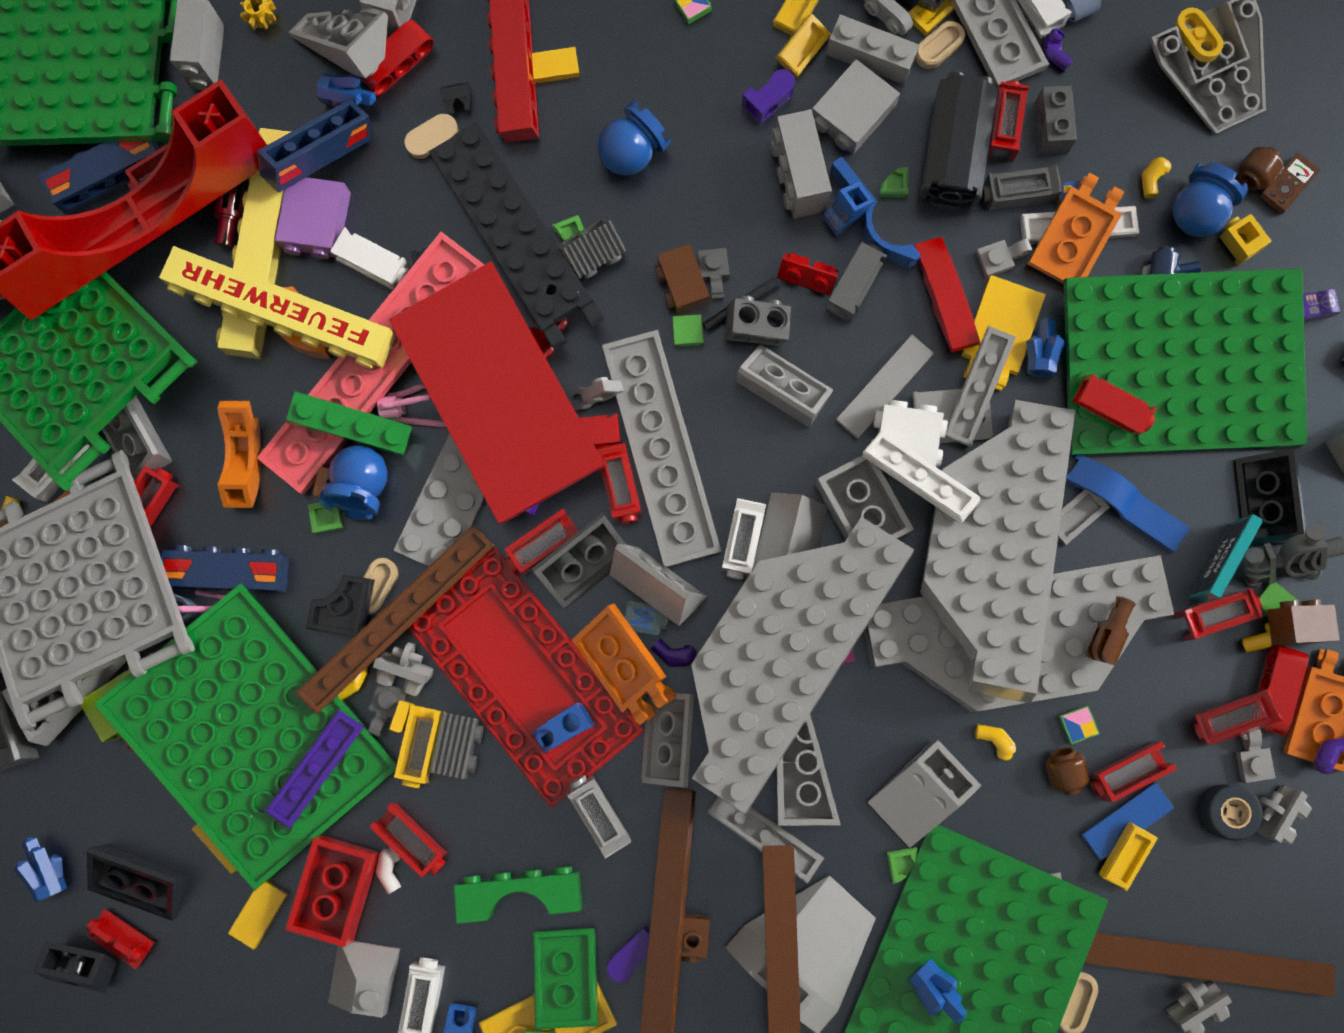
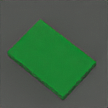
M595 929L533 932L535 1030L599 1026Z

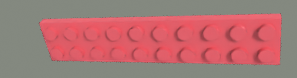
M440 232L369 319L371 322L390 328L396 336L383 368L374 365L372 369L363 367L355 362L356 358L348 355L345 358L338 357L308 395L370 414L376 407L377 401L385 396L411 364V360L389 319L482 267L484 264L444 233ZM285 422L258 455L257 459L297 492L304 495L315 482L318 468H326L348 439L313 432Z

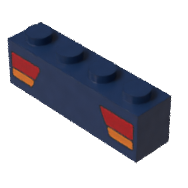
M350 99L257 150L260 176L278 193L370 141L369 115Z
M156 141L103 142L87 151L75 154L72 159L62 164L49 167L39 177L52 203L64 214H67L131 181L125 170L157 151L159 147Z
M179 545L173 546V550H162L161 560L172 589L232 591L242 583L249 592L286 593L289 558L280 555V550L262 549L261 554L250 553L251 549L232 548V553L221 552V548L203 547L202 552L192 551V547Z

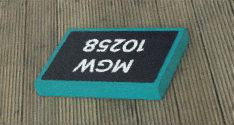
M1252 514L1229 524L1189 599L1196 603H1202L1222 597L1262 524L1261 518Z

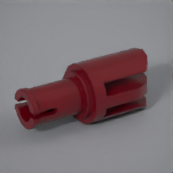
M237 186L229 190L226 208L221 207L224 194L216 199L214 216L218 219V226L214 240L215 245L222 246L225 235L224 247H233L236 224H238L240 218H243L244 213L243 195L245 191H248V187H242L238 211L233 210Z

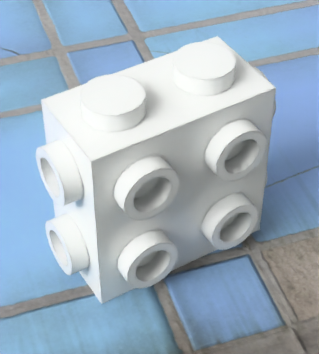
M890 400V404H884L881 411L876 410L874 428H879L878 433L883 431L933 466H941L943 450L938 448L940 437L945 438L948 421L943 420L944 413L937 412L936 406L919 404V409L907 408L908 402Z

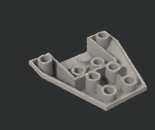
M1230 0L1204 12L1223 39V48L1213 61L1201 62L1194 58L1182 41L1177 26H1173L1149 38L1159 66L1213 134L1266 110L1263 25L1256 0ZM1186 24L1187 28L1193 29L1191 25Z
M830 875L796 894L800 1021L815 1033H820L838 1012L876 919ZM763 913L747 922L725 948L767 990L765 919Z

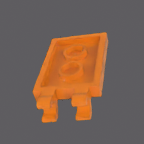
M1091 173L1083 177L1078 189L1071 186L1067 190L1027 262L1028 265L1064 284V279L1087 277L1122 215L1115 208L1121 200L1124 191L1114 186L1106 194L1103 203L1089 195L1099 178Z
M615 603L608 605L571 640L621 712L630 710L634 720L639 725L643 724L646 720L650 721L657 715L656 709L642 699L647 693H649L657 708H661L665 704L668 705L676 698L674 691L661 682L667 676Z
M1319 649L1316 655V668L1307 666L1283 753L1314 762L1315 755L1322 742L1344 737V676L1333 673L1339 653L1328 649ZM1341 753L1338 756L1334 769L1343 772L1344 753Z

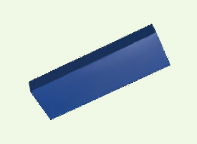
M1152 782L1080 835L1096 858L1103 860L1110 855L1128 822L1145 830L1173 810L1174 807L1157 783Z

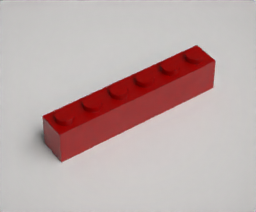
M487 0L490 3V11H487V22L489 28L492 29V37H489L488 43L490 52L494 56V63L490 64L492 79L496 84V90L492 91V98L498 116L494 117L496 133L500 134L506 143L539 139L529 0Z

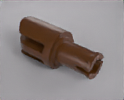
M1116 596V601L1108 619L1100 621L1086 651V656L1089 659L1111 665L1117 663L1129 636L1125 626L1136 605L1135 602L1125 597Z

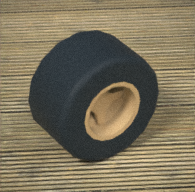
M1220 784L1210 788L1202 796L1199 804V817L1203 826L1210 834L1221 839L1242 841L1252 837L1259 830L1263 820V809L1259 799L1251 790L1240 785Z

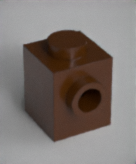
M685 914L681 950L682 961L698 963L700 958H707L710 916Z

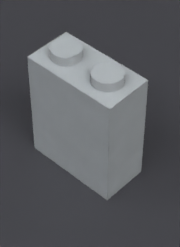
M177 0L170 56L171 63L187 84L198 90H205L218 81L224 24L208 0Z
M856 59L813 107L812 113L816 129L821 133L826 132L834 139L839 148L845 151L848 150L854 155L896 107L900 93Z

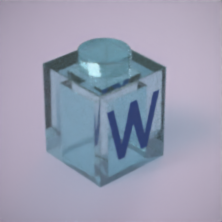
M635 601L627 602L625 619L636 634L660 637L661 631H667L668 618L650 604Z

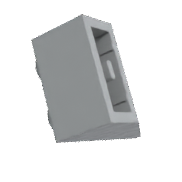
M931 740L867 803L910 848L957 810L981 785L939 740Z

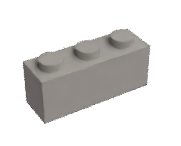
M839 15L829 39L826 55L852 64L857 59L873 73L904 85L915 60L919 44Z

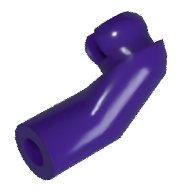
M1054 28L1044 39L1045 56L1065 72L1074 60L1062 51L1061 41L1065 37L1064 32Z
M661 638L651 648L670 667L688 666L693 663L697 655L696 649L691 645L672 649Z
M1344 737L1326 740L1320 744L1314 759L1315 767L1320 773L1328 774L1333 771L1339 754L1344 753Z

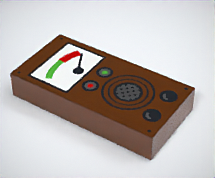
M1298 152L1287 163L1279 177L1259 197L1283 214L1319 173L1320 169Z

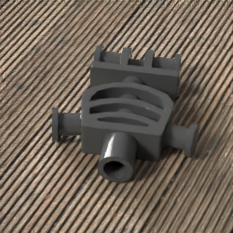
M1310 525L1306 528L1305 534L1288 539L1281 546L1277 556H1275L1270 543L1264 544V552L1256 547L1249 548L1245 553L1244 581L1247 586L1252 588L1261 586L1264 578L1268 579L1269 584H1274L1276 582V568L1283 566L1292 577L1304 576L1309 580L1318 579L1322 574V570L1326 569L1328 558L1344 555V541L1341 536L1324 540L1325 530L1319 525Z

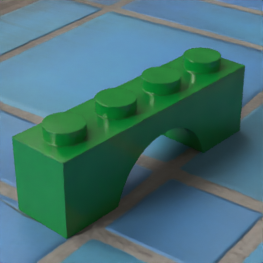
M296 391L294 392L286 418L287 424L313 432L342 437L366 445L374 450L401 458L404 455L412 426Z
M561 866L553 868L554 873L542 874L541 869H531L523 871V876L511 877V872L492 874L493 879L481 880L480 875L462 877V882L454 885L457 924L488 921L492 917L498 901L505 895L514 892H525L536 896L545 905L549 914L581 911L583 906L580 872L572 871V866Z

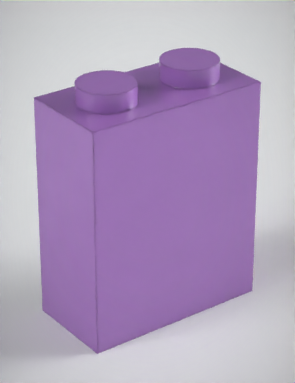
M305 177L285 189L275 241L285 253L291 255H300L301 252L309 253L319 259H329V256L337 257L330 251L345 226L351 195L345 183Z

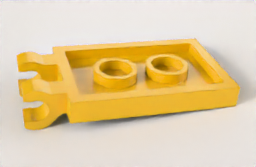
M991 275L986 284L974 323L980 343L987 326L1016 336L995 387L996 390L1002 391L1003 387L1005 388L1009 374L1016 376L1019 373L1027 350L1026 341L1031 338L1046 294ZM979 345L963 349L961 356L969 359L963 375L965 379Z

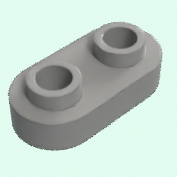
M864 0L867 12L882 20L892 34L904 35L913 26L912 18L908 12L895 0Z

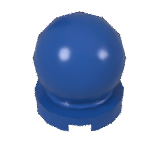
M637 101L630 102L624 108L626 118L615 119L604 127L597 143L598 154L604 166L613 173L623 176L635 175L644 170L652 160L653 149L662 153L671 145L670 139L666 138L664 140L661 135L665 131L663 126L647 108L640 111L637 108Z
M1200 162L1197 163L1189 175L1190 183L1186 184L1177 194L1172 205L1173 218L1178 228L1188 236L1198 238L1218 233L1229 222L1233 206L1239 205L1247 194L1248 187L1246 182L1241 185L1234 179L1237 173L1224 165L1209 162L1207 166H1202Z
M363 445L350 446L341 450L330 463L328 473L330 483L322 487L318 499L320 504L331 512L333 507L346 511V518L371 520L373 514L377 515L380 506L376 497L381 494L387 483L388 469L383 457L377 451Z

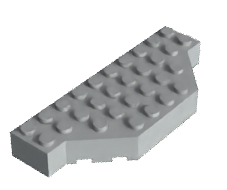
M1015 400L1009 417L1008 429L942 470V472L981 498L980 502L962 524L936 506L934 507L920 593L927 602H930L939 614L940 620L952 636L958 639L965 649L964 652L972 661L968 691L1025 703H1031L1037 694L1075 410Z
M861 517L844 543L758 561L691 664L709 750L692 779L742 813H747L914 552L913 548Z
M1161 555L1053 574L1038 690L1032 702L1099 690L1114 665L1089 659L1086 656V651L1099 622L1108 619L1116 601V596L1128 598L1136 603L1125 626L1129 636L1120 656L1143 621L1174 615ZM924 597L881 604L864 630L871 668L901 663L942 693L960 703L961 706L970 712L1025 703L968 691L972 661L964 652V647L955 636H952L938 617L939 614Z

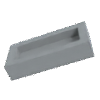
M1087 490L1081 491L1062 508L1058 541L1062 546L1067 545L1110 508L1109 505L1095 494Z

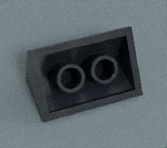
M1296 449L1235 459L1242 518L1254 514L1262 519V524L1250 546L1264 545L1266 543L1271 545L1284 544L1294 536L1305 534L1306 525Z
M108 844L88 849L87 890L165 919L173 920L191 874Z

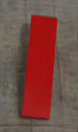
M942 237L914 244V247L921 255L918 262L923 271L924 284L933 301L932 310L951 352L980 345V339L963 287Z

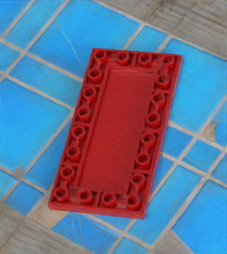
M492 261L389 319L500 525L605 466Z
M494 547L408 629L551 809L567 796L566 790L571 788L569 786L570 782L581 775H585L587 778L594 774L640 736L644 729L634 720L628 710L623 713L568 635L517 572L513 573L504 560V556ZM582 702L595 726L544 754L532 732L574 704Z

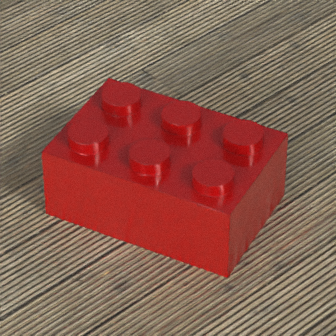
M324 835L314 837L285 930L341 947H346L353 943L380 851Z

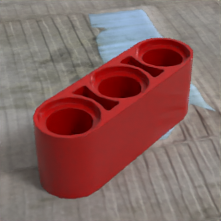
M414 20L405 22L386 39L385 59L378 65L377 71L367 76V78L359 76L360 80L372 92H375L376 96L383 94L431 51L434 40Z
M1283 645L1272 646L1269 650L1257 693L1265 689L1271 691L1273 695L1272 700L1278 713L1282 715L1283 721L1261 728L1262 730L1284 736L1288 732L1308 664L1307 653ZM1257 702L1254 703L1250 720L1263 716Z

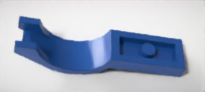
M842 156L834 161L831 166L830 175L841 189L860 181L874 200V203L863 215V237L867 245L874 244L881 248L883 253L887 255L886 259L909 269L917 266L918 263L916 261L921 258V255L912 244L905 246L891 245L882 240L875 232L871 219L877 200ZM855 193L854 202L857 206L863 202L861 197Z
M1081 454L1075 455L1073 460L1077 463L1070 474L1067 473L1066 482L1069 485L1087 490L1106 501L1117 511L1122 521L1169 553H1174L1191 529L1190 527L1141 495L1139 490L1121 474Z

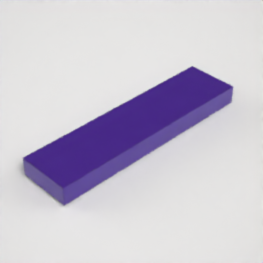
M339 709L264 812L290 829L365 726Z

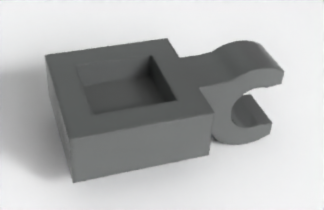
M727 249L698 251L699 269L704 281H710L712 300L723 299L722 279H729L730 277Z
M378 683L368 709L376 712L368 732L383 737L388 721L394 717L399 701H406L408 693H405L403 689L394 686H384Z

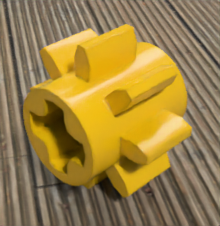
M245 0L240 2L244 10L240 16L244 22H249L253 30L257 27L268 29L271 22L276 21V17L272 12L276 7L272 0Z

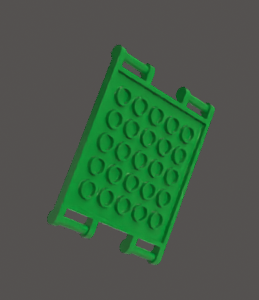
M0 0V146L169 141L172 129L171 111L173 98L177 96V86L171 82H161L158 85L162 43H172L177 0ZM166 2H170L168 26L164 29ZM161 99L159 124L154 128L156 101Z
M104 272L32 320L15 308L0 322V422L53 481L62 489L68 491L74 485L72 481L101 453L105 454L111 448L98 433L139 392L155 405L161 399L159 395L188 367L192 368L198 361L107 272ZM178 356L179 359L149 387L147 384ZM90 442L92 445L62 473L60 470Z

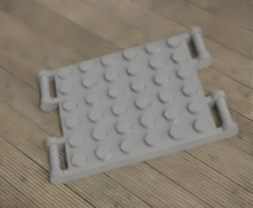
M122 450L113 453L112 458L84 470L72 481L74 485L69 489L71 494L25 516H23L22 508L16 501L6 504L4 509L0 510V524L7 520L9 522L0 527V667L16 720L24 731L35 727L36 722L68 707L75 708L83 704L82 694L77 689L75 682L125 658L131 673L138 678L145 675L148 669L181 653L187 655L194 651V644L187 634L130 472L128 457ZM116 469L115 473L84 487L85 483ZM174 636L176 643L141 659L140 651ZM62 689L64 696L30 712L29 704Z

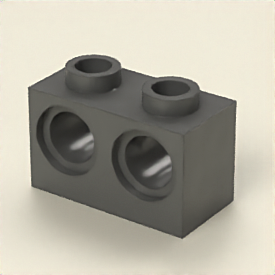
M738 296L727 306L725 339L781 347L789 340L791 306L782 305V302L779 300L760 302L754 301V298L751 296ZM740 312L748 316L749 323L741 321L739 317ZM767 316L775 319L777 327H772L768 323Z

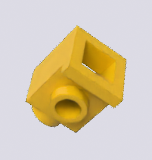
M1249 214L1242 220L1238 216L1223 227L1225 232L1219 236L1236 258L1234 262L1237 266L1272 242L1252 214Z

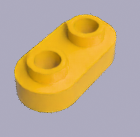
M1197 8L1183 10L1175 22L1182 41L1197 60L1201 62L1215 60L1223 48L1222 37L1201 10ZM1186 24L1191 25L1193 29L1187 28Z

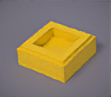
M400 700L389 729L398 733H405L410 707L415 704Z

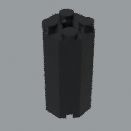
M953 71L948 73L946 79L940 80L936 92L920 197L923 199L928 195L930 197L929 203L934 206L961 209L964 207V203L971 202L970 207L978 205L982 197L998 91L993 86L994 80L991 77L965 76L961 72Z

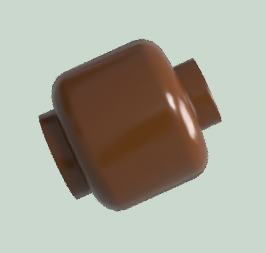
M1256 147L1251 150L1238 167L1241 184L1246 182L1250 190H1264L1270 187L1284 169L1279 151L1272 147Z
M1066 747L1051 752V757L1045 763L1051 787L1054 790L1063 792L1064 795L1079 794L1090 780L1085 757L1082 753L1075 751L1074 748Z

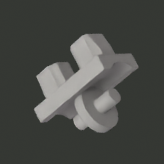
M408 642L404 649L394 647L392 653L384 651L380 658L375 659L373 668L378 669L377 683L384 686H392L395 683L396 676L405 678L403 691L413 696H417L421 692L425 683L432 677L435 668L421 664L423 656L414 653L415 644Z
M1281 784L1278 790L1274 791L1270 800L1260 797V804L1264 808L1263 820L1256 833L1279 843L1292 844L1297 834L1296 830L1290 826L1295 818L1303 820L1308 817L1312 810L1311 806L1305 801L1308 795L1303 791L1294 790Z
M1187 981L1181 985L1185 994L1177 999L1178 1002L1166 1009L1169 1018L1184 1032L1204 1033L1205 1028L1202 1021L1208 1017L1214 1022H1222L1230 1017L1227 1005L1232 1003L1229 995L1222 992L1213 981L1207 984L1202 983L1195 988Z

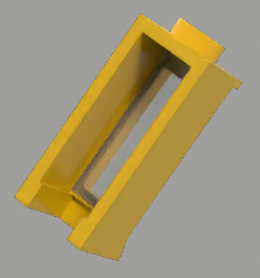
M411 705L394 778L402 779L401 785L419 788L420 783H429V767L441 712L444 711Z

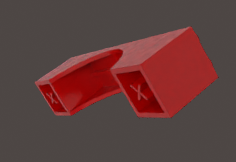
M222 79L171 111L172 129L165 153L150 175L125 196L108 205L80 214L41 216L18 210L1 221L0 294L32 320L259 171L257 150L268 144Z

